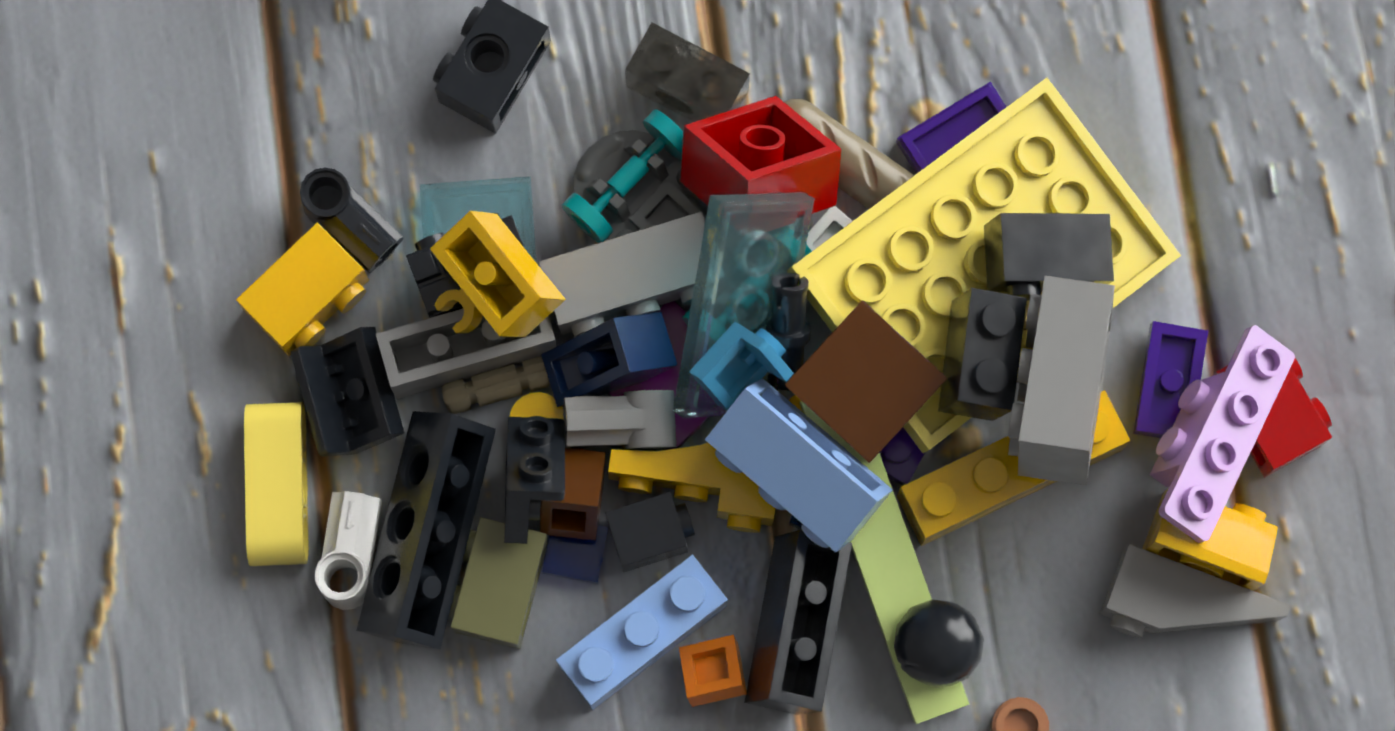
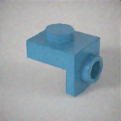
M734 322L689 371L714 402L726 411H728L746 387L762 379L768 371L784 382H787L794 374L782 360L781 356L786 350L775 337L762 328L753 333L737 322Z

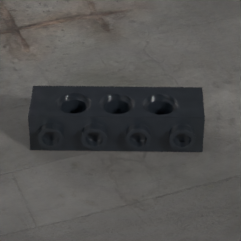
M412 412L356 631L400 644L441 649L496 432L495 428L452 413Z

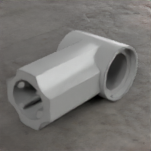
M673 390L624 392V396H575L564 398L565 447L625 445L626 450L676 448L675 395Z

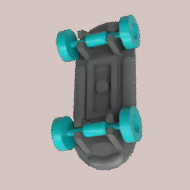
M654 109L642 121L649 133L638 130L618 131L602 137L590 146L577 164L573 177L574 193L561 205L566 214L588 236L600 243L606 239L617 238L702 211L722 273V287L713 289L715 295L712 298L697 304L684 306L681 299L676 300L675 302L686 311L682 319L695 335L710 348L734 322L739 323L753 333H756L760 328L766 330V323L772 319V279L776 275L787 273L790 267L812 251L807 244L785 224L767 229L759 234L743 237L680 182L683 131L668 116L657 109Z

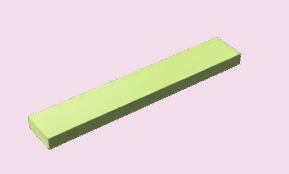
M802 401L799 402L802 412L892 488L880 453L868 463ZM892 491L850 543H852V552L914 723L919 724L970 704L962 682L947 687L928 686L911 678L902 670L901 664L897 660L894 650L897 624L911 607L932 600L896 497Z

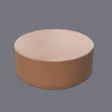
M1016 697L1005 701L996 709L991 719V731H1049V720L1045 710L1037 702L1029 698Z

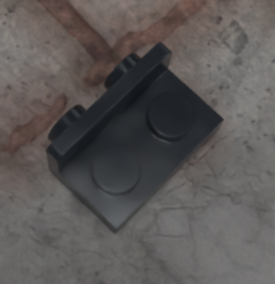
M540 416L508 417L504 543L527 544L529 520L540 521L541 500L562 501L565 498V421L563 419Z

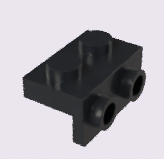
M359 327L322 345L300 346L291 351L297 383L301 389L310 422L311 434L315 440L318 454L322 457L358 454L405 433L378 345L375 327Z

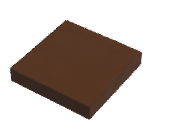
M862 300L784 385L870 463L948 378Z

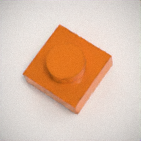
M734 634L679 647L686 696L692 707L747 694L739 644Z

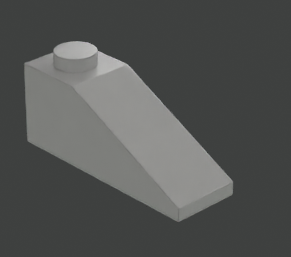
M1129 544L1121 552L1099 614L1112 618L1111 628L1133 637L1142 638L1144 631L1156 634L1278 622L1288 616L1291 605Z

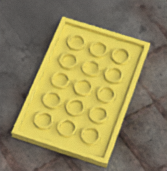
M1045 78L790 267L787 273L799 274V279L803 276L808 279L807 299L831 332L863 300L943 373L952 300L970 288L987 290L984 225L1000 213L1110 214L1114 281L1109 285H1115L1113 308L1181 255L1050 80ZM1030 300L1026 301L1021 351L1022 348L1033 349L1026 347L1028 330L1026 328ZM941 386L903 426L922 453L932 449L972 418L938 412Z

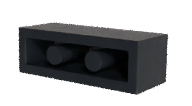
M802 530L775 536L744 703L795 715L822 712L852 543L849 542L838 552H835L830 547L824 548L817 545Z

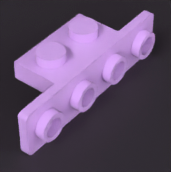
M1256 325L1245 329L1225 372L1202 380H1195L1184 390L1178 403L1181 411L1173 427L1161 437L1156 447V454L1159 456L1150 472V476L1164 486L1169 487L1159 508V514L1198 543L1210 539L1295 359L1292 351Z

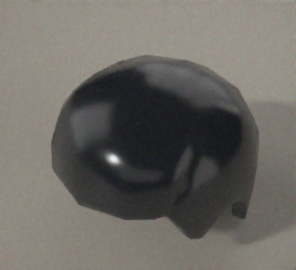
M932 599L911 607L897 624L894 650L902 670L911 678L928 686L947 687L968 679L981 662L984 637L975 617L968 610L953 602Z

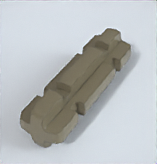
M539 356L522 361L523 366L518 368L511 364L471 376L472 381L464 383L463 379L445 383L442 386V395L446 409L449 413L457 414L471 410V405L479 403V406L482 407L523 395L522 390L527 388L534 392L549 387L550 382L542 357Z

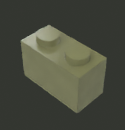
M480 517L477 531L471 529L463 563L468 565L463 584H457L449 614V618H453L451 628L457 634L521 649L549 539L546 533L528 529L527 544L504 543L505 523Z

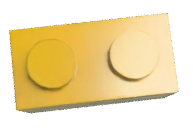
M317 222L249 286L236 301L242 310L290 357L293 349L300 346L315 345L326 331L323 324L338 310L342 314L351 310L364 297L366 289L363 286L369 281V278L364 268Z

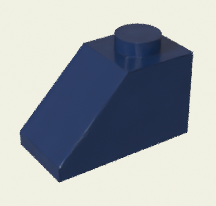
M662 312L612 318L541 354L557 408L564 407V398L601 396L640 384L678 366Z

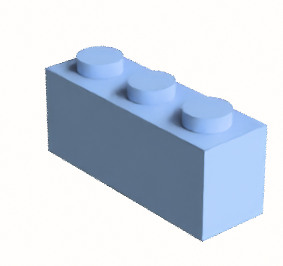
M763 378L742 391L705 439L716 449L715 455L724 466L737 473L743 472L759 486L758 492L767 503L779 510L786 509L803 524L802 530L811 541L824 548L830 547L835 552H838L854 539L893 491L891 487Z
M692 554L557 658V664L591 709L594 710L725 609L728 599Z

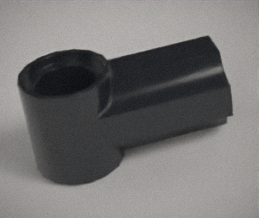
M326 167L315 169L307 174L302 181L300 196L306 216L313 223L316 224L318 222L369 273L378 266H381L403 241V236L349 186V182L339 171ZM323 186H332L340 191L342 197L335 207L326 210L319 209L311 202V197L315 190Z

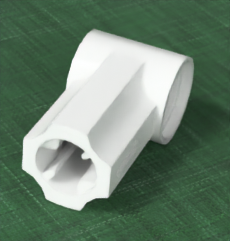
M332 492L322 558L315 570V582L325 599L336 608L342 610L354 609L361 606L364 602L370 579L382 505L380 498L357 492ZM349 567L358 571L357 582L351 590L338 593L330 589L331 577L337 570Z

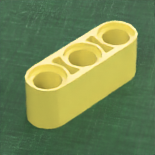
M304 403L246 404L244 410V460L249 566L307 564L309 530L307 429Z

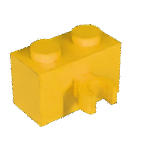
M469 211L430 248L461 288L460 290H448L442 293L434 305L438 311H448L457 302L463 306V317L452 328L455 333L465 334L473 331L480 324L483 315L499 336L526 337L566 300L497 214Z

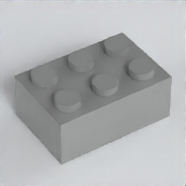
M1045 276L1042 295L1031 294L1026 328H1028L1026 347L1033 349L1022 348L1017 383H1019L1017 401L1025 403H1013L1008 435L1010 438L1008 455L1018 456V476L1087 486L1111 329L1115 285Z

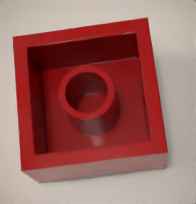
M773 96L684 125L680 182L743 237H747L836 206L842 149L779 97Z

